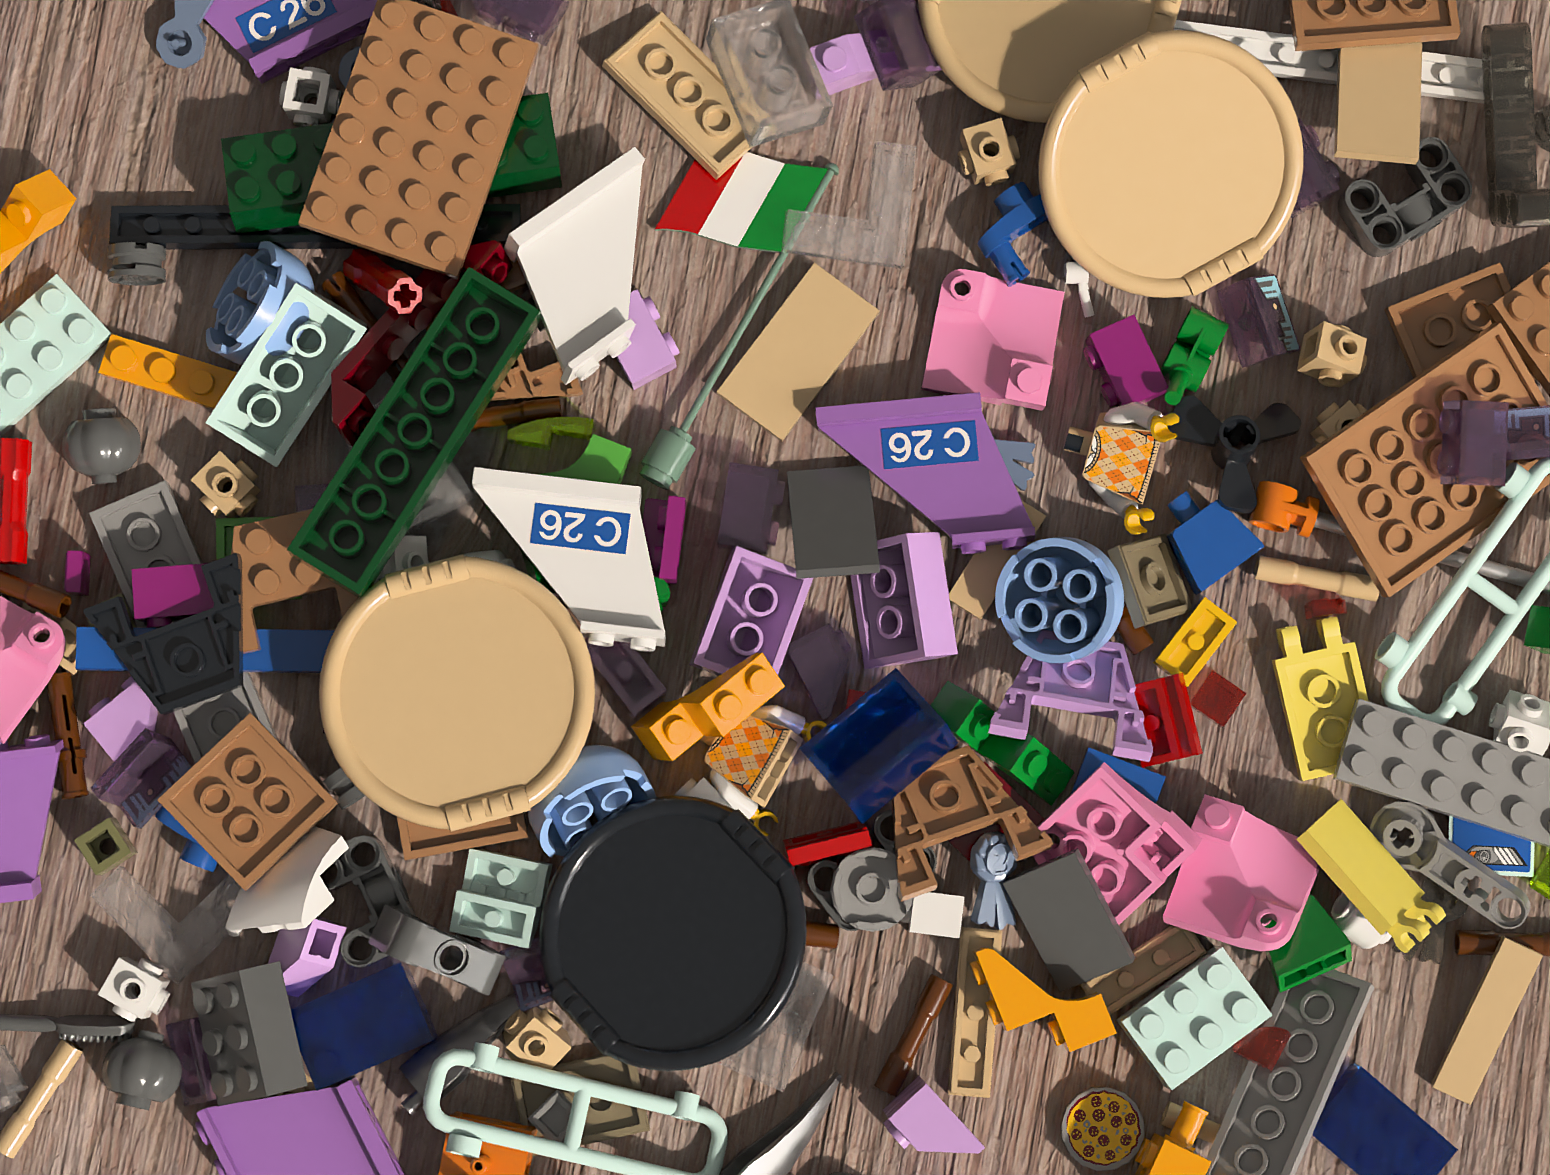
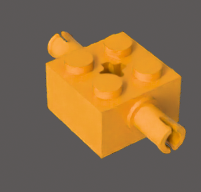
M1184 1101L1170 1135L1165 1134L1163 1137L1154 1133L1151 1140L1147 1138L1143 1140L1135 1158V1161L1140 1163L1135 1175H1206L1211 1161L1194 1152L1196 1148L1192 1146L1209 1112Z

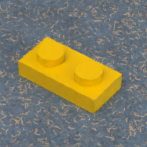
M1204 597L1153 663L1169 676L1183 673L1186 687H1188L1237 624V621Z

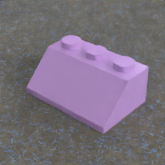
M905 533L877 540L880 573L850 575L864 669L927 661L958 654L940 533Z
M734 547L730 552L689 665L719 676L751 655L763 653L778 675L813 578L796 579L794 567L741 547Z
M920 1076L883 1109L888 1118L883 1124L904 1149L910 1143L917 1151L979 1154L985 1148Z

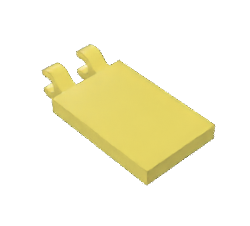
M1337 616L1316 620L1317 631L1324 648L1305 653L1302 652L1297 626L1276 629L1278 643L1284 657L1274 659L1272 663L1300 781L1334 774L1355 700L1362 699L1368 701L1355 642L1343 644Z
M1342 799L1329 808L1296 839L1378 933L1383 935L1387 931L1394 939L1398 949L1402 952L1407 953L1415 945L1407 932L1413 934L1419 942L1430 933L1429 929L1432 926L1425 920L1424 915L1431 918L1436 925L1446 916L1441 906L1421 899L1425 892Z

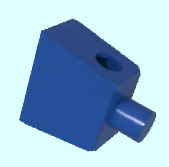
M1186 491L1167 505L1181 524L1169 533L1167 538L1195 595L1207 589L1265 547L1231 511L1224 509L1218 500L1200 510Z

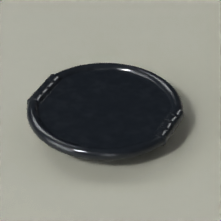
M691 796L656 797L627 805L607 815L588 829L569 849L553 875L545 896L541 912L539 936L542 967L551 992L550 997L604 1056L608 1055L631 1066L657 1071H683L704 1067L737 1053L752 1043L777 1018L787 1003L802 968L807 936L806 912L802 892L794 872L795 867L739 809L735 810L712 800Z

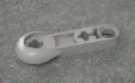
M1396 801L1383 806L1374 815L1370 825V832L1403 869L1421 872L1504 929H1514L1524 923L1530 912L1528 896L1521 889L1446 839L1438 827L1434 816L1425 807L1408 801ZM1404 827L1409 828L1412 831L1409 837L1414 838V842L1409 839L1404 843L1399 842L1396 839L1399 832H1394V828L1399 831L1403 830ZM1476 875L1482 879L1480 883L1481 888H1476L1473 892L1467 888L1469 884L1468 879L1471 880ZM1496 887L1500 891L1495 894L1489 905L1485 900L1493 888ZM1504 898L1516 900L1520 904L1521 914L1515 918L1504 916L1499 910V901Z

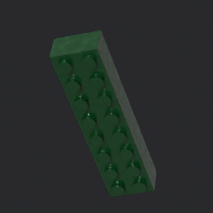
M548 92L522 96L487 198L562 188ZM333 123L221 138L229 212L237 234L299 225L298 222Z
M468 267L287 549L289 554L356 597H362L378 578L540 324L541 311Z

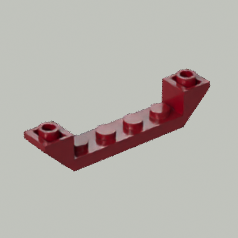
M492 240L470 245L458 279L425 268L413 281L422 287V301L413 308L412 313L398 314L389 308L331 372L332 422L347 444L352 447L354 446L376 412L365 393L376 384L388 367L403 354L405 348L429 325L431 319L444 306L468 267L497 284H500L506 278L513 265L501 243Z

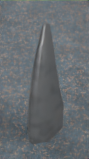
M547 981L541 982L543 992L548 985ZM518 992L481 1009L454 1025L420 1049L399 1067L416 1089L401 1103L410 1115L415 1114L423 1106L426 1083L434 1060L443 1052L453 1048L473 1051L475 1042L491 1045L503 1032L509 1017L519 1009L523 1011ZM459 1065L451 1067L445 1077L440 1101L461 1084L472 1069Z
M836 1072L791 1115L762 1138L737 1153L720 1171L719 1175H787L812 1138L828 1109L842 1076Z

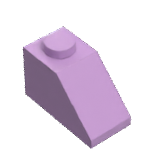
M883 31L846 34L808 48L807 62L821 98L897 71Z

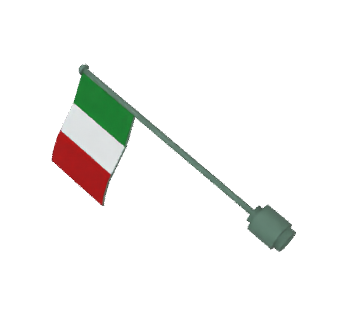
M747 152L716 180L695 159L662 215L655 231L686 232L736 248L779 253L680 428L671 426L669 431L660 429L641 461L643 468L639 474L652 484L668 490L672 483H677L696 450L690 444L693 438L686 432L833 175L839 174V168L836 164L828 163L824 168L785 164Z

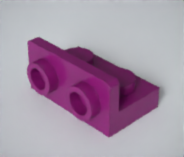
M669 496L668 500L647 498L645 500L642 523L653 576L660 580H665L666 583L677 584L686 498Z

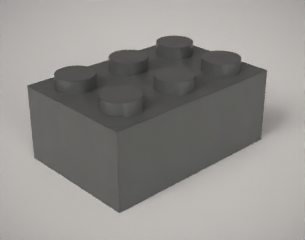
M280 961L191 982L193 1005L199 1017L203 1035L202 1046L207 1053L212 1076L211 1086L216 1095L218 1106L267 1097L308 1086Z

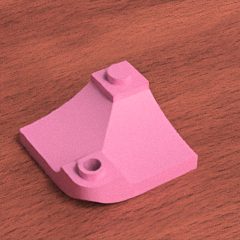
M957 269L950 272L944 278L940 289L921 390L945 395L980 392L981 402L996 405L1005 403L1043 411L1046 406L1053 369L1054 351L1065 292L1022 283H1016L1008 287L1005 280L967 269ZM958 283H965L969 287V293L964 296L958 295L955 292L954 286Z
M0 596V742L4 744L58 668L65 652L66 640L61 627L55 621L39 612L31 613ZM40 634L50 635L45 642L35 641L36 637Z
M1104 762L1037 826L1041 832L1045 831L1047 835L1050 833L1056 834L1060 839V843H1053L1050 850L1033 856L1039 865L1078 848L1118 925H1120L1165 882L1166 878L1196 851L1202 839L1173 811L1168 812L1149 800Z
M1205 794L1191 827L1202 840L1196 851L1181 864L1174 888L1163 914L1164 923L1249 950L1271 951L1278 949L1291 939L1320 866L1296 840L1297 836L1245 811L1244 806ZM1272 920H1274L1277 923L1272 928L1264 927L1268 925Z

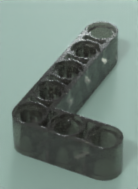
M1527 22L1484 25L1481 36L1490 221L1493 226L1506 228L1550 226V187H1537L1530 27Z

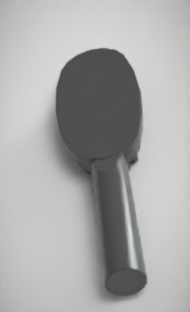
M0 1014V1031L50 1032L56 1030L59 1033L60 1039L66 1040V1037H69V1041L75 1039L76 1042L81 1038L82 1042H85L88 1038L89 1042H93L96 1038L97 1043L102 1039L104 1043L109 1039L113 1043L116 1037L118 1042H121L122 1039L132 1038L135 1021L112 1015H68L58 1018L47 1015Z

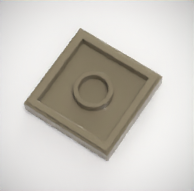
M1166 534L1119 545L1107 550L1109 558L1116 567L1122 581L1124 600L1135 629L1193 611Z

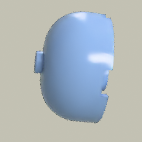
M270 241L260 242L259 251L253 257L245 253L227 276L212 308H217L218 311L214 328L210 327L206 330L207 346L211 351L238 365H243L266 328L272 324L275 314L296 282L315 292L312 277L304 263L292 253ZM237 287H240L247 291V299L255 304L232 292ZM294 302L265 345V349L270 355L280 356L293 347L292 336L295 329L309 319V310L306 304ZM305 329L300 331L297 335V342L302 336Z
M1051 537L1037 540L1021 549L1016 555L1011 556L998 578L995 606L997 617L1001 618L1007 633L1014 641L1012 644L1027 656L1042 662L1066 663L1084 658L1096 652L1113 636L1123 614L1124 590L1116 567L1100 549L1077 538ZM1042 629L1054 631L1057 638L1060 639L1051 640L1044 638L1042 643L1036 641Z
M589 745L583 747L577 761L558 786L542 801L530 808L531 811H528V817L543 851L551 858L554 854L565 856L574 843L592 827L588 818L593 812L597 820L600 821L607 815L627 806L628 802L630 805L642 800L656 798V794L639 763L629 754L611 746Z

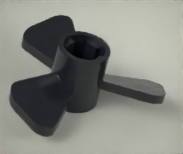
M1188 395L1181 399L1173 413L1179 416V422L1167 425L1170 432L1178 435L1174 438L1176 440L1212 447L1211 455L1213 461L1224 470L1217 496L1218 502L1226 510L1251 513L1257 505V498L1247 465L1257 445L1294 435L1299 431L1302 423L1300 418L1284 403L1271 404L1254 421L1243 415H1234L1221 423L1197 397ZM1240 441L1245 445L1240 450L1231 447L1237 446Z

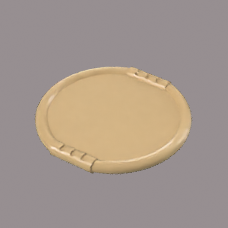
M1182 0L916 1H918L921 27L927 45L944 74L956 87L980 105L998 114L1018 120L1047 123L1058 98L1070 81L1077 75V70L1147 31L1152 33L1174 30Z
M1185 30L1152 33L1147 31L1077 70V75L1067 85L1051 111L1044 130L1039 155V186L1045 213L1055 235L1069 255L1087 272L1114 288L1136 295L1158 298L1190 295L1195 297L1264 259L1263 256L1281 235L1291 217L1297 202L1303 174V143L1297 115L1288 95L1273 73L1255 56L1228 40L1206 33Z
M461 554L384 574V578L373 584L347 610L338 623L324 655L319 684L320 714L328 744L336 761L357 789L372 802L387 812L418 825L448 829L452 832L531 811L530 808L550 794L571 770L585 745L592 723L595 703L594 671L589 650L577 623L566 607L544 585L526 573L497 561Z

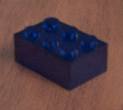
M895 668L799 749L816 772L863 824L954 748L958 741L941 716L900 671Z
M404 962L395 964L291 1009L299 1049L316 1091L433 1041L438 1037L410 968Z
M1352 1063L1333 1085L1311 1136L1315 1142L1354 1175H1438L1458 1151L1456 1147L1362 1066Z

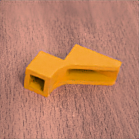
M50 169L16 184L0 210V273L32 241L48 230L62 224L77 199Z
M755 653L692 693L673 701L659 703L633 724L631 728L654 760L673 761L703 736L724 737L784 688L785 685L764 654Z
M984 947L973 951L976 960L969 964L978 986L986 984L992 1000L985 1002L994 1026L1001 1023L1003 1029L1009 1031L1051 1014L1053 1021L1047 1024L1056 1046L1063 1044L1065 1050L1069 1052L1116 1034L1100 993L1095 992L1078 999L1054 998L1044 992L995 950Z

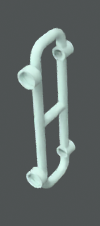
M1550 456L1538 460L1529 471L1516 462L1511 463L1505 468L1496 481L1495 489L1509 498L1430 611L1408 641L1396 632H1392L1379 645L1375 653V659L1388 667L1381 682V694L1389 708L1441 725H1445L1456 711L1464 716L1474 708L1478 696L1471 690L1550 580V551L1515 600L1477 572L1544 477L1550 473ZM1466 587H1469L1504 612L1505 615L1459 680L1448 687L1439 708L1430 714L1423 713L1399 695L1398 684Z
M475 1042L473 1051L453 1048L443 1052L434 1060L429 1071L423 1096V1110L427 1120L436 1129L449 1134L445 1151L452 1154L479 1158L482 1142H487L624 1175H719L723 1166L728 1140V1130L725 1122L716 1111L698 1105L700 1096L693 1093L675 1091L674 1099L501 1058L498 1057L499 1047ZM456 1065L465 1066L480 1072L494 1073L574 1092L564 1142L446 1115L441 1110L440 1099L448 1070ZM595 1097L707 1125L711 1131V1142L704 1169L698 1173H690L580 1147L590 1098Z

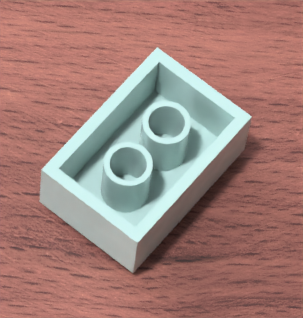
M1214 946L1205 955L1195 960L1117 1018L1116 1021L1166 1088L1173 1090L1273 1015L1224 948Z

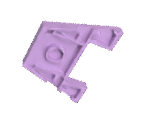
M1043 629L1036 639L1039 643H1042L1044 638L1060 640L1054 631ZM1110 641L1096 652L1084 658L1066 663H1047L1027 656L1012 686L1007 690L1000 707L991 718L988 729L989 734L1025 740L1029 726L1030 709L1033 704L1114 719L1113 756L1150 762L1153 753L1151 739H1147L1143 724L1144 714L1143 711L1139 710L1134 693L1136 686L1124 644Z

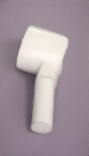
M1067 262L1064 264L1065 284H1078V293L1085 318L1093 316L1094 311L1088 291L1089 272L1083 269L1077 262Z

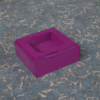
M67 551L64 590L74 596H89L91 555L83 551Z

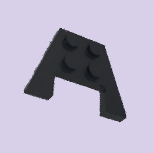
M238 553L201 566L214 602L213 608L144 634L135 635L122 597L118 596L83 609L87 619L95 625L105 638L110 649L115 651L128 668L130 675L160 714L172 713L243 686L242 558Z

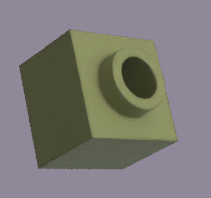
M112 817L107 818L74 840L95 875L106 874L138 853L118 820ZM107 839H112L116 844L115 851L110 855L103 851V843Z

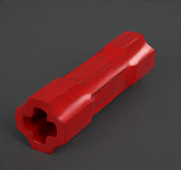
M354 249L350 257L343 261V273L353 281V284L364 291H369L384 301L386 306L396 313H412L413 308L422 301L421 286L413 282L412 278L401 270H395L381 261L376 254L368 249Z
M0 438V564L2 565L27 564V496L32 458V442L27 439Z

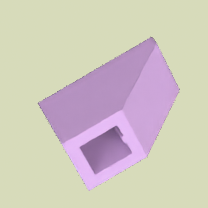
M637 289L630 294L628 320L631 318L636 324L629 338L631 344L616 357L633 390L677 368L674 356L680 353L670 333L666 332L662 335L658 329L655 320L659 319L660 315L650 296L642 299Z
M132 676L121 685L124 691L112 701L109 697H106L93 706L88 712L92 717L83 723L115 763L121 764L153 740L156 732L158 710Z
M317 916L306 928L279 930L268 964L280 961L287 995L301 996L334 967L347 927Z

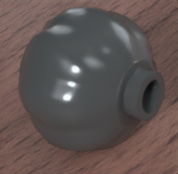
M116 408L82 410L83 420L72 421L64 432L62 439L64 458L73 470L83 475L91 476L92 484L117 483L116 475L131 468L138 459L141 450L140 434L131 420L128 418H116Z
M139 1030L138 1037L117 1042L107 1052L103 1061L102 1077L107 1090L119 1093L116 1103L149 1111L151 1101L163 1103L177 1090L182 1074L181 1062L177 1054L166 1044L162 1043L164 1035Z

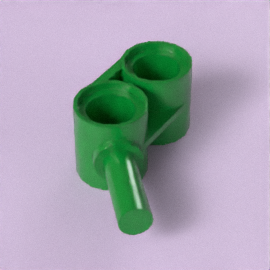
M1193 306L1190 308L1176 336L1177 341L1172 345L1160 369L1163 377L1170 380L1165 393V401L1170 405H1177L1181 401L1185 388L1194 393L1197 391L1212 361L1209 357L1214 356L1229 326L1228 323Z

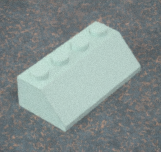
M296 282L275 314L272 324L266 328L205 423L277 467L331 385V372L357 345L367 330V324L331 300ZM294 302L306 304L309 310V319L295 329L292 336L293 347L280 356L270 355L265 349V345ZM305 329L302 336L297 342V335L300 331Z

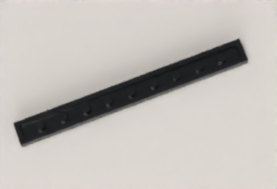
M484 204L470 245L496 240L504 248L509 233L521 226V204ZM229 205L111 206L110 245L135 242L136 245L144 246L145 243L162 245L166 250L258 249L260 242L270 241L283 249H366L301 227L300 225L237 234L229 212Z

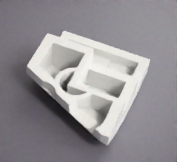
M314 826L247 891L241 887L225 926L229 935L236 937L240 935L243 929L256 927L262 933L275 932L280 929L294 930L306 928L334 901L320 875L349 848L342 835Z

